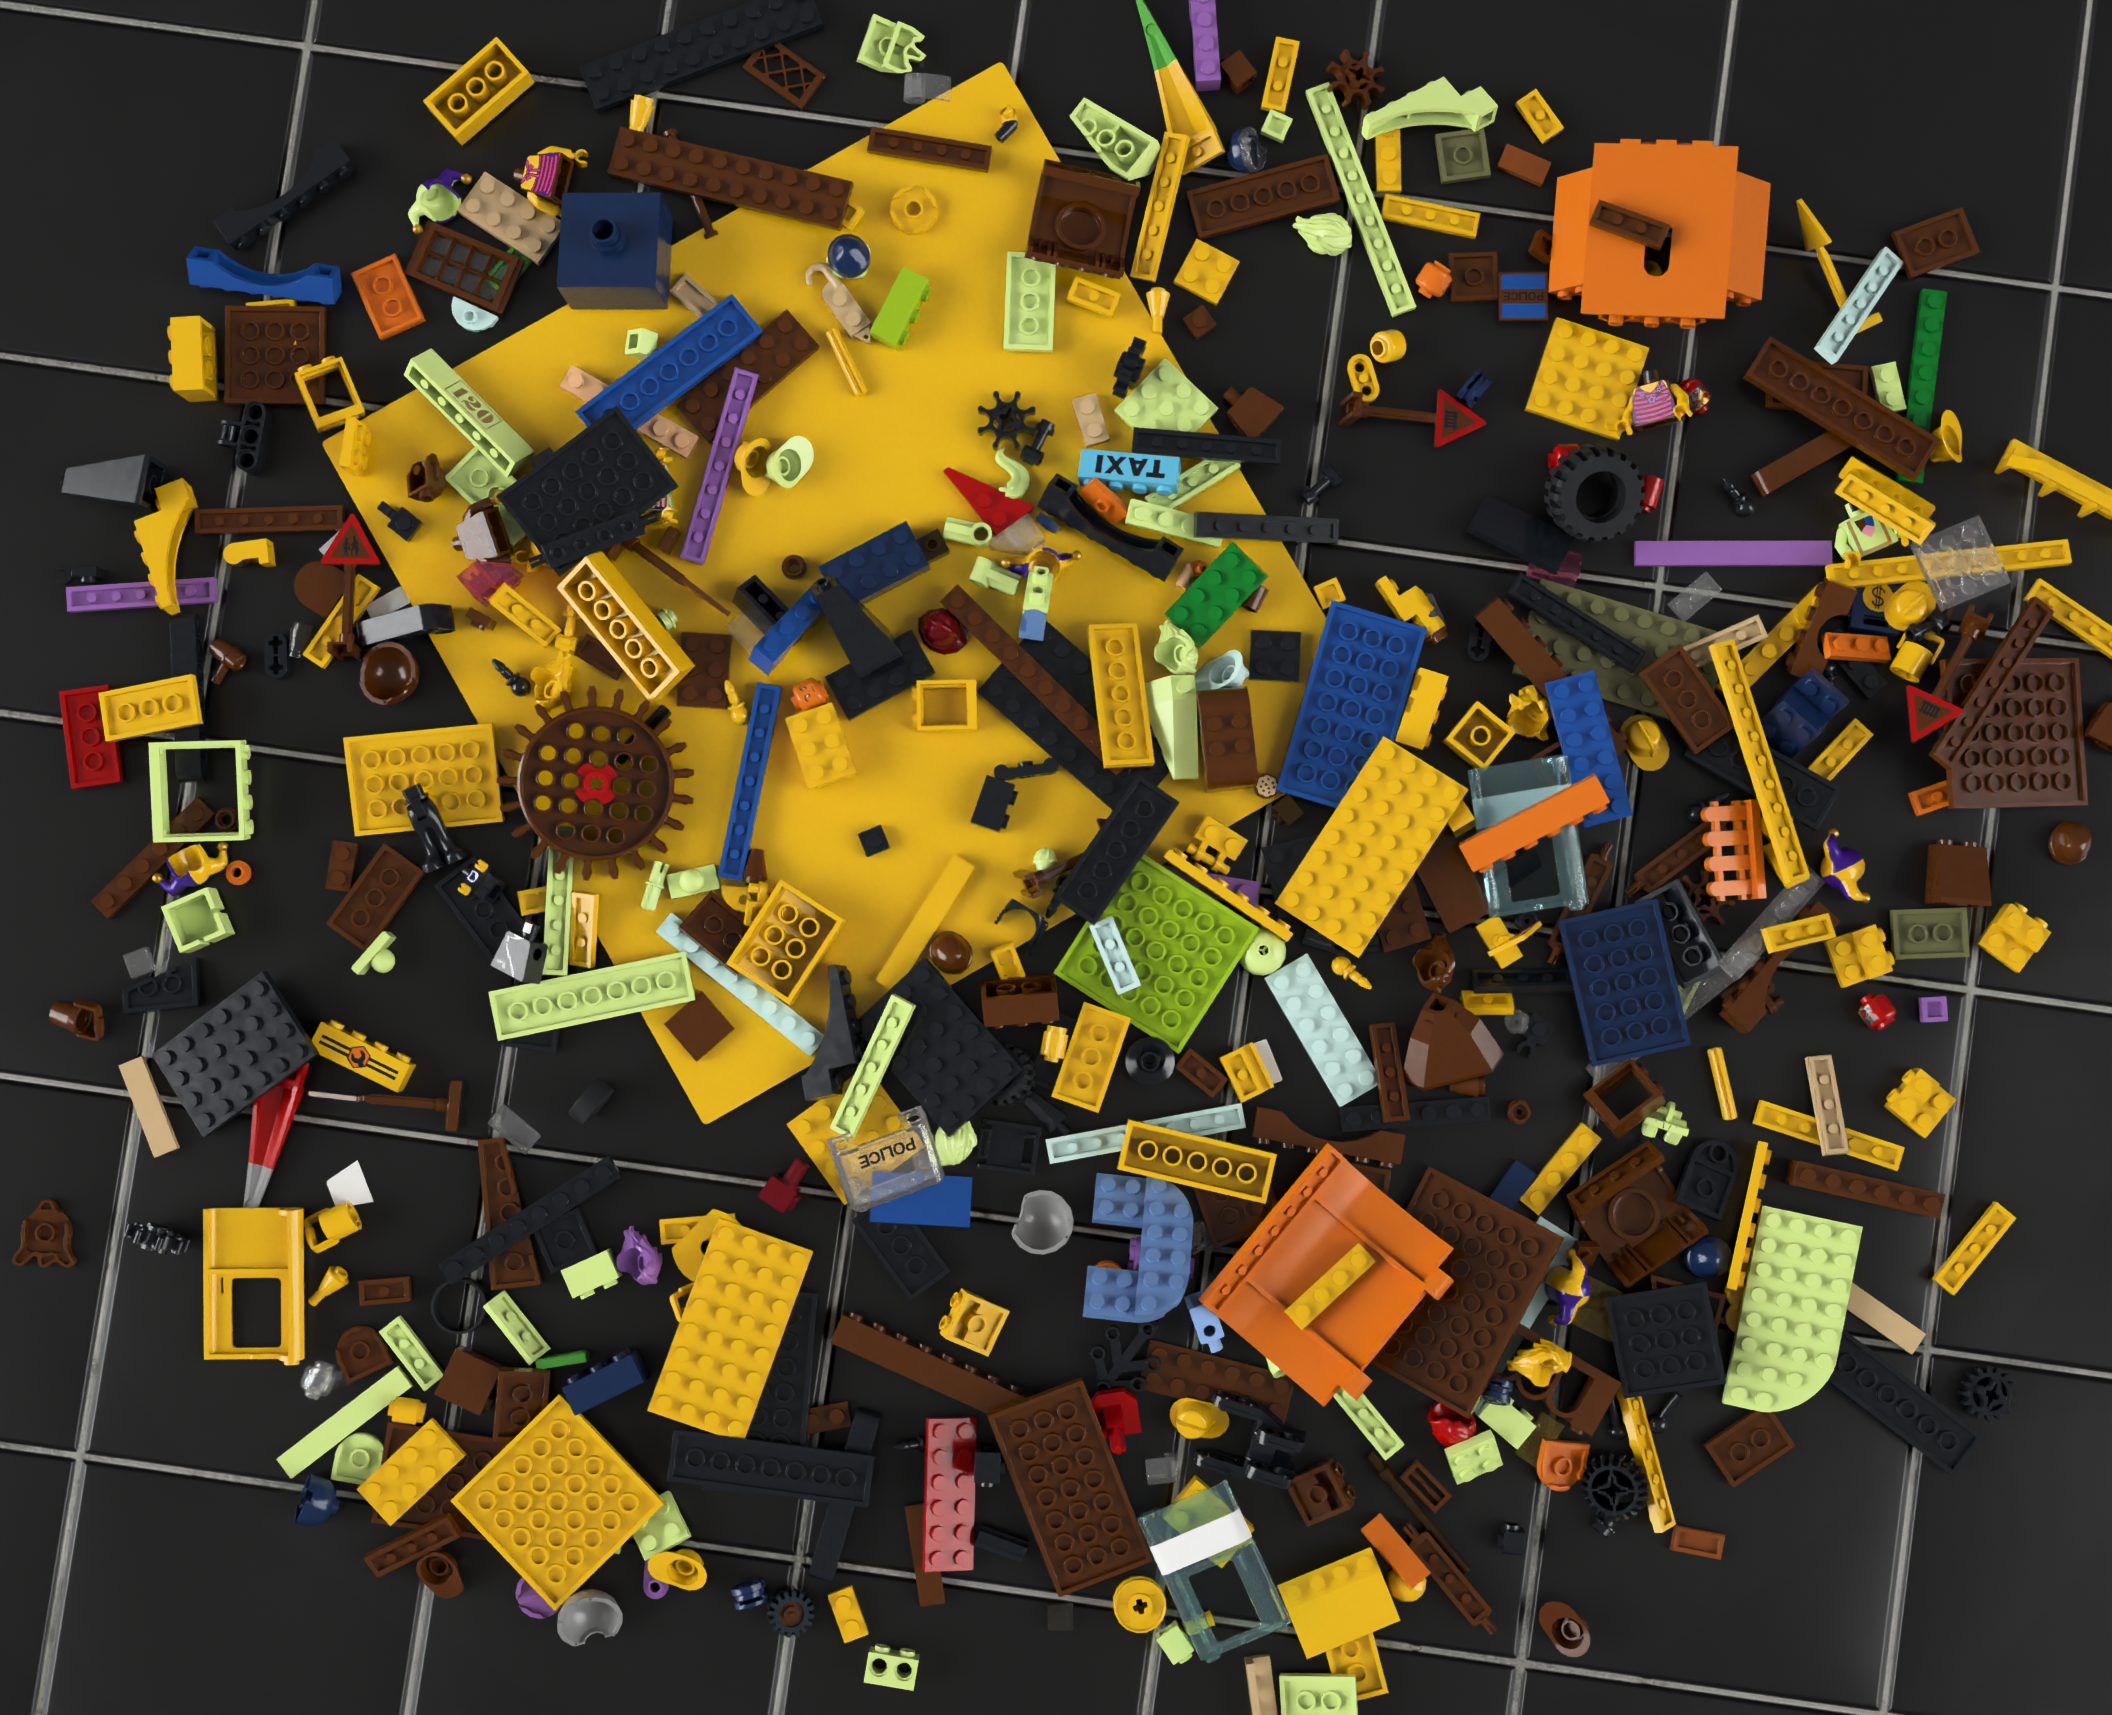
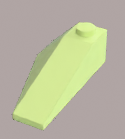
M1085 97L1070 114L1071 120L1109 169L1128 181L1150 175L1157 166L1161 146L1158 140Z
M1170 675L1145 683L1151 731L1154 738H1157L1162 750V756L1173 780L1198 779L1195 676Z

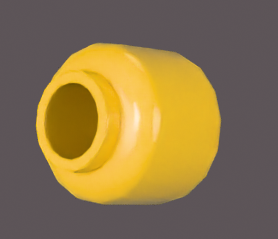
M1394 329L1376 333L1370 342L1372 356L1380 363H1389L1401 359L1406 351L1405 337L1401 332Z

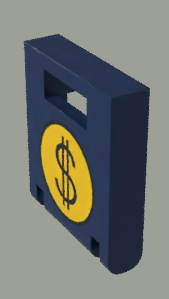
M1898 583L1895 586L1894 584L1855 588L1857 594L1848 613L1847 630L1890 637L1898 636L1900 630L1894 629L1887 621H1884L1883 627L1863 624L1864 616L1885 619V603L1904 583Z

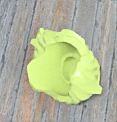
M1336 213L1314 215L1310 219L1297 216L1296 222L1292 225L1294 229H1298V233L1306 240L1308 247L1315 253L1337 256L1352 246V230L1348 222Z
M1166 620L1164 624L1159 626L1161 635L1158 644L1154 648L1156 662L1163 664L1174 675L1195 674L1199 654L1194 641L1183 629L1177 628L1174 624L1170 623V620Z
M970 1121L952 1137H948L939 1126L935 1134L934 1149L936 1155L941 1160L942 1166L960 1164L969 1156L973 1147L977 1146V1135Z

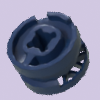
M1477 369L1456 396L1460 399L1464 398L1467 401V405L1472 408L1494 381L1490 377H1484L1483 372Z
M1491 1377L1481 1399L1483 1398L1486 1403L1508 1406L1511 1400L1509 1392H1512L1513 1384L1504 1379Z
M757 1578L731 1587V1595L735 1596L734 1606L736 1610L751 1608L769 1600L768 1592H765L764 1589L766 1586L764 1578H761V1582Z

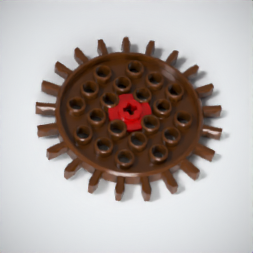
M589 686L587 692L588 706L576 709L572 707L568 693L562 691L560 692V700L565 708L564 713L552 718L546 708L538 703L534 707L537 714L544 720L545 725L536 734L521 724H516L514 727L520 735L530 741L523 754L517 753L512 749L502 750L501 754L508 759L517 760L520 764L518 776L510 777L504 775L497 777V783L517 785L519 800L506 802L500 806L501 812H510L514 809L522 808L527 822L516 827L511 833L513 838L520 837L528 830L533 829L542 840L539 845L533 848L530 857L536 859L541 856L547 846L561 852L560 859L555 867V872L558 874L565 869L567 859L573 857L584 860L583 880L589 881L592 874V861L603 860L608 861L609 874L612 879H618L619 869L616 864V858L628 854L632 856L635 865L640 870H643L645 864L644 859L638 853L640 847L650 841L658 851L664 854L668 851L665 843L655 835L663 823L670 825L675 830L683 831L685 827L679 820L669 817L668 813L672 802H679L684 805L693 804V798L690 796L674 793V779L693 776L694 770L687 768L673 770L670 760L672 754L682 752L687 745L685 742H680L672 747L665 748L658 736L669 728L672 723L669 718L661 721L654 729H651L641 721L643 715L649 709V701L645 700L642 702L635 715L620 710L624 699V690L618 689L615 693L613 706L605 707L597 706L595 686ZM580 724L583 727L584 733L580 738L570 736L569 728L571 725ZM603 726L608 729L609 737L605 741H598L595 738L594 731L597 727ZM624 729H629L634 733V740L630 744H624L619 739V734ZM545 746H552L556 751L555 757L550 761L543 759L541 756V750ZM572 748L579 750L581 753L580 761L570 763L566 758L568 750ZM596 751H601L606 755V762L602 766L594 765L591 760L593 753ZM621 754L629 755L632 760L630 767L626 769L620 768L617 765L618 756ZM653 757L656 760L657 765L653 771H645L642 768L644 758ZM542 771H549L553 775V781L550 785H542L539 782L538 776ZM569 773L575 774L578 777V785L574 788H568L564 784V777ZM591 778H601L603 780L600 790L590 787L592 784ZM618 779H624L628 782L629 789L625 793H618L614 789V783ZM650 782L653 784L654 791L650 796H643L639 792L641 783ZM539 796H546L550 799V807L547 810L537 808L536 799ZM566 798L574 800L576 804L575 810L571 813H566L561 808V803ZM596 801L600 804L601 811L598 815L593 816L587 812L586 806L589 802ZM615 804L625 806L626 814L624 817L616 818L612 815L611 809ZM642 806L648 807L651 810V817L646 821L638 819L636 815L637 810ZM568 823L572 826L573 834L570 837L565 838L559 834L558 829L561 824ZM588 826L596 827L598 837L594 840L586 839L584 829ZM612 829H620L623 832L624 837L621 842L614 843L609 839V832Z

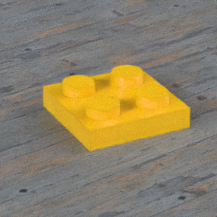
M1196 239L1173 284L1217 306L1240 261Z
M346 417L339 466L352 476L362 477L363 470H366L368 465V458L365 455L366 448L371 443V432L357 418Z

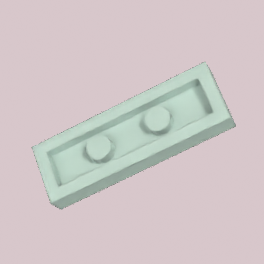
M1113 916L1098 921L1095 926L1089 925L1117 994L1119 995L1141 986Z

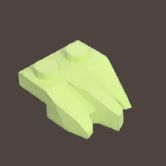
M873 14L856 62L880 72H911L912 66L909 61L920 63L927 56L915 46V43H920L925 36L914 27L900 21L894 23Z

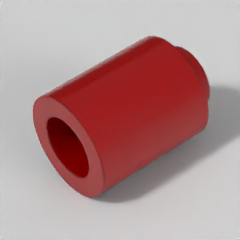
M1641 474L1640 476L1644 478L1645 485L1641 487L1645 491V499L1640 501V505L1643 506L1641 513L1649 514L1650 511L1656 509L1664 481L1656 476Z

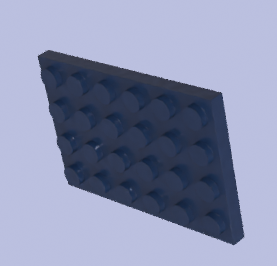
M1657 898L1557 920L1592 1067L1691 1045Z

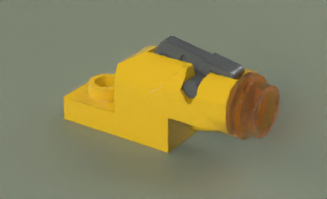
M1386 575L1375 583L1376 588L1398 620L1408 622L1412 619L1413 622L1411 624L1427 628L1424 638L1426 642L1429 641L1433 646L1449 635L1446 631L1448 628L1445 625V620L1433 594H1425L1420 588L1414 586L1399 596L1397 584L1393 579L1389 580Z

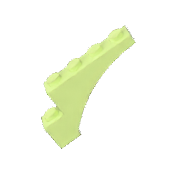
M1443 76L1436 81H1430L1416 91L1409 92L1405 97L1397 101H1391L1385 107L1367 114L1363 120L1361 134L1366 140H1369L1392 130L1420 125H1450L1469 128L1476 132L1494 122L1498 105L1481 86L1472 91L1468 90L1460 96Z

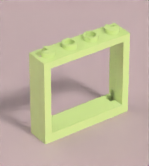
M246 740L148 743L153 843L251 839L250 834L254 832V823L250 819L249 810L253 807L252 795H249L248 785H251L252 775L251 771L247 768V760L250 759L251 751L250 746L246 745ZM235 748L239 832L170 833L166 749Z

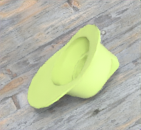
M793 436L788 439L779 449L773 451L768 456L765 477L772 479L784 488L793 487L812 466L814 452L811 443L802 436Z

